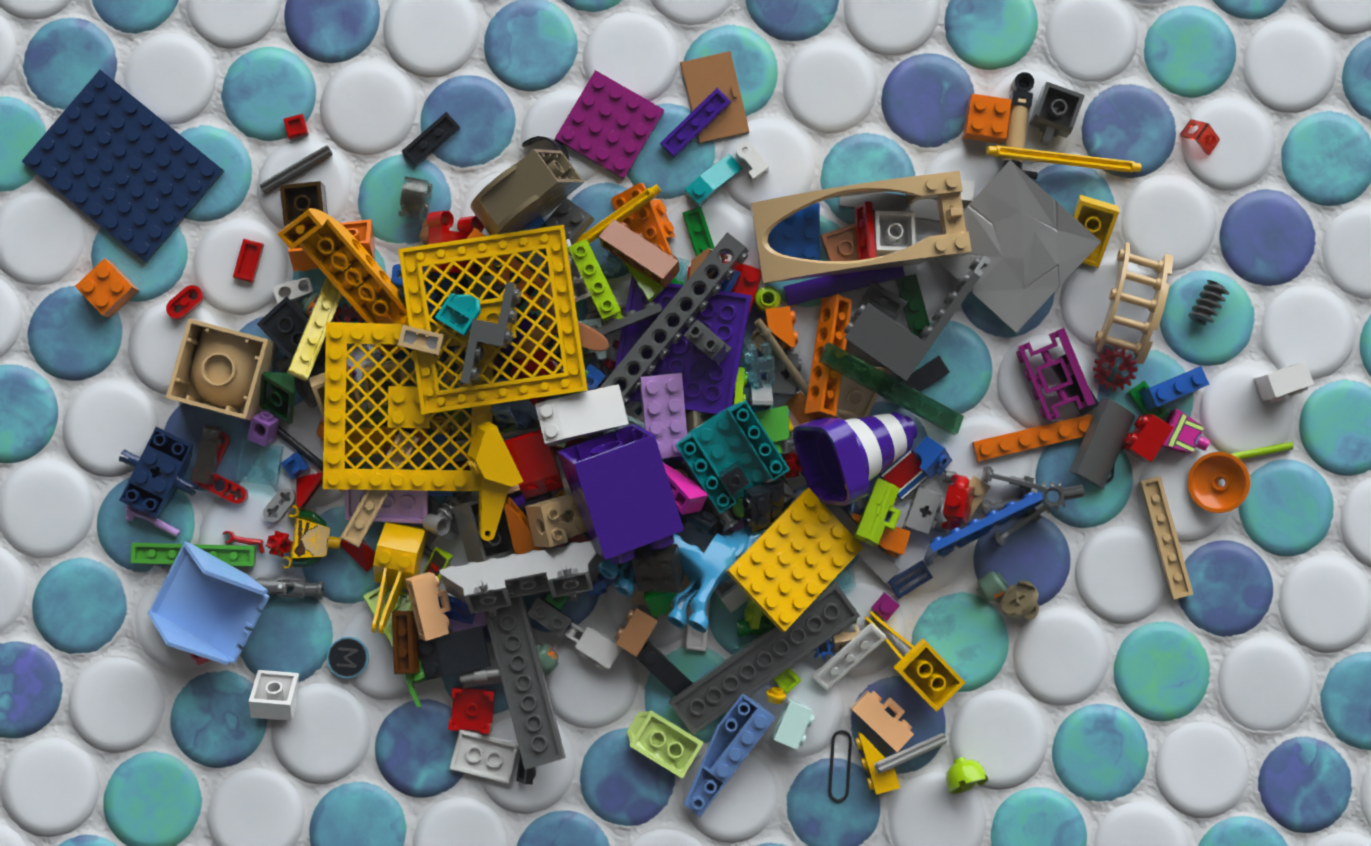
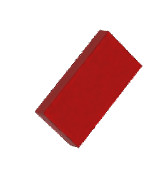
M243 239L233 278L254 283L264 248L263 243Z

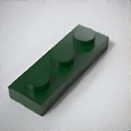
M912 274L897 278L896 283L900 298L907 301L904 306V312L909 330L914 335L919 336L925 326H930L917 275Z

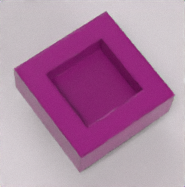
M883 592L871 608L888 621L900 605Z

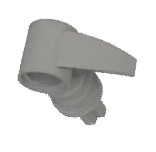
M458 491L454 497L448 496L446 503H443L442 508L437 510L438 515L428 514L424 518V529L438 537L447 540H457L458 535L449 531L450 522L455 517L452 507L463 504L472 491Z

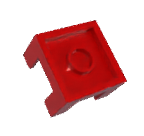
M456 686L452 688L451 699H453L448 730L459 731L463 729L490 734L492 732L496 690Z

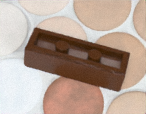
M413 611L392 612L394 674L419 673L418 631Z

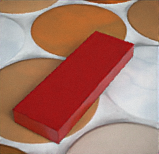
M865 201L855 208L859 260L876 257L872 202Z

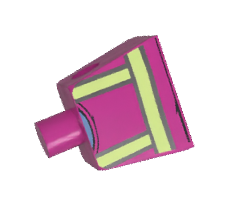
M1171 410L1166 423L1174 428L1162 447L1186 454L1193 453L1196 447L1205 451L1209 446L1210 440L1201 436L1204 427L1180 410Z

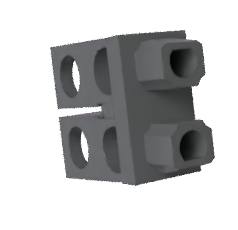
M698 319L684 334L688 340L718 365L733 350Z

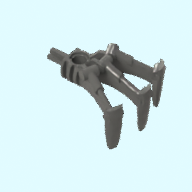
M990 466L984 467L981 477L983 482L986 483L988 481L991 482L993 478L1021 486V490H1023L1022 497L1030 493L1032 488L1044 491L1042 496L1047 504L1037 510L1034 507L1027 511V515L1019 519L1014 526L1004 533L1001 531L993 533V539L998 546L1002 547L1006 545V537L1018 528L1024 527L1031 521L1033 523L1037 522L1042 518L1040 514L1047 510V513H1051V506H1054L1055 510H1059V505L1066 508L1064 500L1085 497L1083 485L1062 488L1061 481H1059L1057 486H1055L1054 482H1050V487H1047L1045 481L1042 482V485L1033 483L1034 478L1024 476L1023 479L994 474V470ZM1054 490L1058 492L1059 498L1057 501L1051 502L1047 499L1049 491ZM1018 497L991 504V501L985 499L981 502L982 513L986 515L992 509L1002 508L1011 501L1017 503L1023 499Z

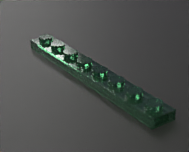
M830 342L825 344L819 359L821 364L952 435L958 434L964 418L963 415Z

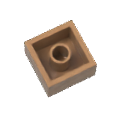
M639 607L636 610H630L625 619L628 624L625 628L621 626L614 637L617 639L616 645L636 657L658 622L656 617L654 618Z

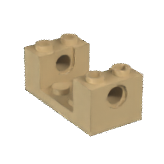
M572 493L525 506L534 547H553L568 542V537L588 532ZM567 510L571 515L569 521L564 519V513Z

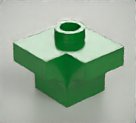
M662 574L642 580L645 601L653 617L669 613L673 609L671 600L677 596L673 578L663 579Z

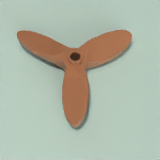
M550 283V285L547 287V289H546L544 292H546L548 295H550V296L553 298L552 288H551V283ZM544 296L547 307L551 300ZM553 304L548 313L556 318ZM549 318L548 321L541 326L544 329L548 330L554 321L551 318ZM578 322L583 348L593 351L609 349V343L601 333ZM554 327L551 331V334L555 337L558 336L557 327ZM536 328L530 337L539 342L545 332ZM548 335L542 346L545 347L553 338ZM527 339L521 348L530 354L536 344ZM518 351L513 359H523L527 356Z

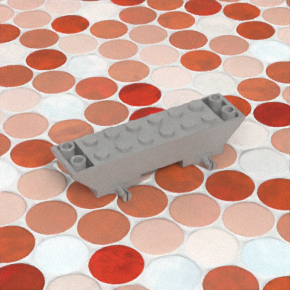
M589 540L582 543L573 542L567 546H553L541 551L532 550L520 555L511 554L499 559L490 558L478 563L469 562L466 565L457 567L448 566L439 571L447 592L466 603L470 613L488 611L490 617H493V614L495 617L498 613L497 609L512 606L511 598L551 591L553 598L570 596L571 601H574V597L575 601H577L579 593L593 590L592 582L600 573L598 566L605 559L595 551L592 541Z

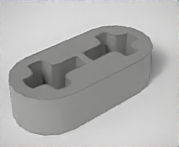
M283 488L277 492L263 511L264 518L267 521L278 522L285 516L296 501L294 490ZM290 493L289 498L291 500L285 501L283 504H280L284 499L282 494ZM279 506L280 508L276 511L278 516L270 518L271 513L269 510H275Z

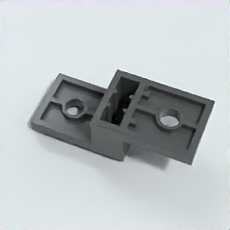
M506 282L498 324L473 319L460 382L475 385V381H479L481 369H478L479 360H483L485 352L482 344L507 349L508 345L512 344L514 333L511 332L512 324H516L518 312H515L516 303H520L522 291H519V287L515 283Z

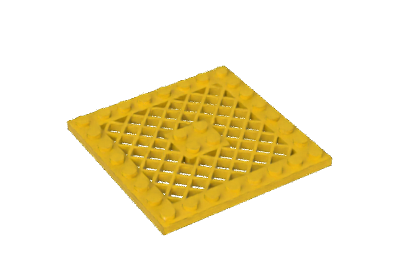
M564 225L398 249L409 326L432 332V322L439 327L435 333L440 334L443 330L450 335L447 342L442 345L440 356L412 349L422 415L588 391ZM539 250H546L547 256H545ZM532 252L527 259L518 253ZM536 253L545 259L539 268L530 263ZM511 255L506 263L498 256ZM516 256L524 262L518 272L509 266ZM490 258L486 265H483L477 259ZM495 259L504 265L498 274L489 269ZM470 261L465 268L457 264V262ZM474 262L483 268L477 277L468 272ZM547 263L550 277L542 272ZM449 264L444 272L436 265ZM454 265L462 270L456 280L447 275ZM527 265L536 270L530 280L521 275ZM423 267H428V269L424 273ZM433 268L442 274L436 283L427 278ZM508 268L515 273V276L510 281L511 283H514L518 277L527 282L522 289L521 298L528 301L530 305L524 313L515 307V311L521 314V317L511 327V332L514 333L513 338H517L516 330L523 334L524 337L518 345L512 342L511 345L515 347V350L509 357L500 351L502 348L489 346L495 352L489 360L483 357V361L486 364L480 372V377L489 384L475 386L466 384L468 387L454 389L457 383L461 381L462 371L458 375L450 368L456 360L464 364V360L459 356L467 348L469 337L463 342L456 337L457 331H454L452 334L444 328L446 324L442 323L440 325L432 318L441 309V306L456 286L465 291L463 295H472L480 301L481 313L476 320L498 324L505 289L499 295L492 290V287L498 280L506 285V281L501 278V275ZM486 271L495 277L489 286L480 281ZM465 274L474 279L468 289L459 284ZM539 274L548 279L542 289L533 284ZM445 277L453 282L447 292L439 287ZM425 280L433 286L428 293L426 292ZM477 283L486 288L480 298L471 293ZM550 283H551L553 298H552L550 295H548L546 292H544V291L547 289V287L550 285ZM530 286L539 291L533 301L524 295ZM436 289L444 294L438 304L430 299ZM489 291L498 297L483 300ZM542 294L551 300L545 309L536 304ZM428 301L436 306L431 314L429 313ZM553 304L556 318L548 313ZM533 306L542 312L536 321L527 316ZM545 315L554 321L548 330L539 325ZM524 318L533 323L527 333L518 328ZM556 325L559 339L551 334ZM536 327L545 332L539 342L530 337ZM548 335L557 341L551 351L542 346ZM453 339L462 344L456 354L447 348ZM527 339L536 344L530 354L521 348ZM559 345L562 360L553 354ZM539 347L548 353L542 363L533 357ZM445 351L453 356L447 366L439 361V358ZM518 351L527 356L521 366L512 360ZM497 354L507 359L500 369L491 363ZM551 356L560 362L553 372L544 366ZM530 359L539 365L533 375L524 369ZM510 362L519 368L512 378L503 372ZM437 363L444 368L440 376H438ZM489 365L498 371L492 380L483 375ZM563 366L564 373L557 374V372ZM542 368L551 374L537 376ZM521 371L530 377L515 380ZM447 372L456 377L450 387L441 381ZM501 374H502L504 377H506L508 380H510V381L496 382V380L499 378V376H500ZM440 384L448 390H440Z
M326 322L323 489L479 491L478 475L472 472L471 469L463 470L468 463L466 462L459 468L452 459L461 452L468 461L470 460L463 449L472 441L476 426L486 421L492 423L491 405L472 407L471 416L464 409L457 410L452 416L445 411L443 413L449 419L439 426L432 419L437 413H432L431 415L421 414L417 381L412 377L416 373L415 369L409 374L402 367L409 358L414 361L413 351L409 353L404 347L398 346L402 326H409V324ZM431 325L432 332H436L439 327ZM447 325L444 327L452 334L455 331ZM442 330L440 334L445 335L443 341L444 345L450 338V335H448L446 332ZM470 332L466 336L458 333L456 337L465 342L470 336ZM453 339L449 346L459 347L454 352L456 354L462 344ZM347 344H354V345L347 351ZM360 344H372L375 346L367 352ZM382 345L397 346L388 352ZM486 345L484 347V358L489 360L494 350ZM357 346L366 354L358 362L349 355ZM378 347L386 354L379 363L371 356ZM398 348H401L408 355L400 363L392 356ZM448 352L446 353L450 357L443 362L445 365L453 358ZM347 357L355 364L348 372ZM367 357L376 364L368 373L360 366ZM388 358L397 365L389 374L381 366ZM456 360L455 363L459 366V368L455 371V373L458 374L461 370H463L464 364L462 365L458 360ZM479 360L478 369H482L486 362ZM437 363V365L439 366L437 368L438 371L440 369L444 370V368ZM490 365L483 373L489 380L493 379V368ZM357 367L365 374L358 383L349 376ZM377 368L386 375L379 383L370 376ZM399 368L407 375L400 384L391 377ZM447 372L446 374L449 378L444 383L447 384L450 380L454 382V375ZM480 377L475 385L489 384ZM348 378L354 386L346 393ZM367 378L375 385L368 394L359 386ZM389 378L396 386H388L387 394L381 385ZM411 379L417 387H408L402 385L406 381ZM458 382V383H457V386H458L459 388H462V387H465L466 384L461 385V384ZM440 385V390H445L444 386ZM356 388L364 395L357 404L349 397ZM377 389L386 396L379 404L370 397ZM346 398H347V399L351 402V404L354 406V407H353L349 412H347V413H346ZM366 399L375 406L368 414L359 407ZM386 400H388V415L380 408ZM355 409L364 416L357 424L348 417ZM377 409L385 416L378 425L370 418ZM460 411L469 418L462 426L453 419ZM366 419L375 427L367 435L359 428ZM346 420L353 426L347 434ZM387 420L388 428H395L388 436L379 428ZM431 421L438 429L429 437L421 428H430ZM450 421L458 428L451 437L442 429ZM470 422L471 437L463 430ZM401 428L417 429L408 436ZM355 430L364 437L357 445L348 438ZM376 430L385 437L377 446L369 439ZM398 430L406 438L399 446L390 439ZM418 431L427 438L419 447L411 439ZM439 431L448 438L440 447L432 440ZM460 431L469 439L461 448L453 440ZM345 440L353 447L346 455ZM366 440L374 447L367 456L358 448ZM387 440L395 448L388 456L379 449ZM407 441L416 448L409 457L400 449ZM429 441L437 448L430 457L421 450ZM449 442L458 449L451 457L442 450ZM355 450L364 458L356 466L348 459ZM376 451L385 458L377 467L368 459ZM397 451L406 459L398 467L390 460ZM418 451L427 459L419 467L411 460ZM438 452H441L447 459L440 468L431 460ZM345 461H346L353 469H346V468H345ZM367 461L374 469L358 468ZM387 461L394 469L379 468ZM409 462L416 470L400 468ZM430 462L437 470L421 469ZM450 462L457 470L442 469Z

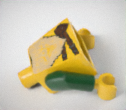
M295 505L291 506L296 508V514H289V516L295 518L296 521L291 556L282 558L288 559L289 564L282 566L283 568L309 567L320 562L322 557H326L327 548L339 549L341 538L329 536L330 528L327 527L324 519L315 512L301 509Z

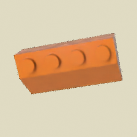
M372 219L340 223L375 260ZM299 245L292 250L288 249L293 271L319 269Z

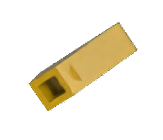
M857 732L858 738H855L858 750H862L864 758H861L864 771L868 770L870 778H867L869 789L874 790V793L877 795L900 788L894 767L882 773H877L874 764L885 759V757L861 732Z

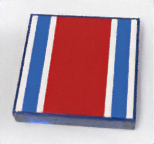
M911 449L878 474L882 480L900 488L897 497L901 501L928 479L919 468L922 462Z

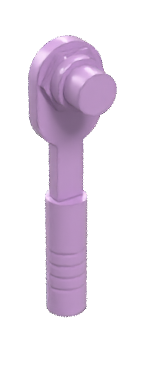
M127 505L125 516L127 520L133 521L134 517L144 518L153 523L155 527L176 538L179 535L180 530Z

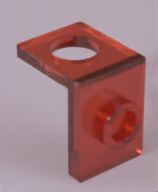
M1190 119L1180 133L1181 137L1196 140L1207 155L1211 154L1220 141V138L1209 123ZM1198 126L1196 132L1192 134L1188 133L1191 127Z

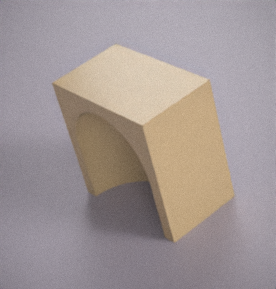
M188 318L166 398L251 421L252 417L259 414L262 408L259 406L261 374L272 372L279 347L274 342L265 338Z

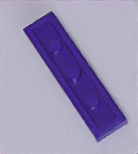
M716 88L660 142V145L675 158L731 104V101Z

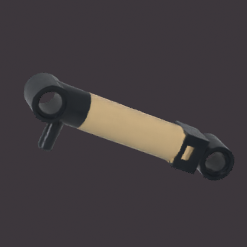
M1027 72L1019 73L1011 84L1012 93L1009 99H1012L1005 147L1025 149L1029 110L1032 107L1033 93H1030V90L1035 83L1033 76ZM1018 81H1024L1027 84V88H1021ZM1003 158L1002 168L1011 160L1022 170L1023 160ZM1022 170L1031 179H1037V172Z

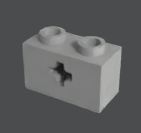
M919 487L916 488L903 526L923 534H929L930 531L933 532L936 525V520H934L935 514L940 512L943 501H941L942 495ZM926 506V511H928L929 514L924 515L922 517V512H920V509L925 508Z

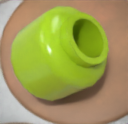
M771 286L760 288L754 297V305L762 313L766 309L778 308L781 302L779 291Z

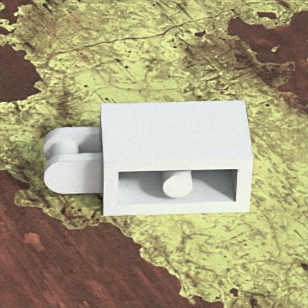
M571 622L568 632L565 631L564 635L577 642L574 647L578 649L576 653L585 659L588 656L594 659V664L603 670L605 668L610 669L622 648L592 627L588 626L585 630ZM578 630L583 633L580 639L575 637Z

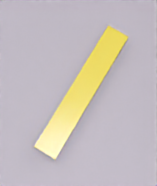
M327 277L287 371L288 374L304 381L308 380L325 339L326 322L332 321L342 296L340 291Z

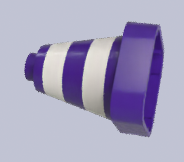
M897 412L846 420L840 418H816L795 427L793 430V442L807 487L819 498L820 503L846 506L868 496L870 492L869 481L909 451L913 446V439L917 437V428L914 421L910 417H903Z

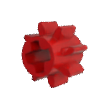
M796 453L783 454L782 457L790 468L785 473V478L798 477L799 472L802 471L798 456L796 457Z
M275 531V535L268 536L266 547L270 549L269 554L283 557L284 553L290 552L292 541L288 539L289 534Z

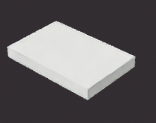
M460 729L449 770L510 784L519 749L518 743Z

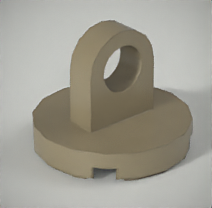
M1018 581V584L1009 586L1007 592L1002 595L1000 599L1001 611L1011 619L1024 618L1032 620L1039 612V605L1037 603L1039 593L1037 588L1029 581Z

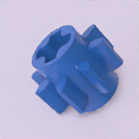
M830 638L825 641L826 651L821 650L818 652L819 647L814 649L816 653L813 657L817 658L818 655H821L822 659L825 660V655H833L830 649L835 647V645L829 644Z

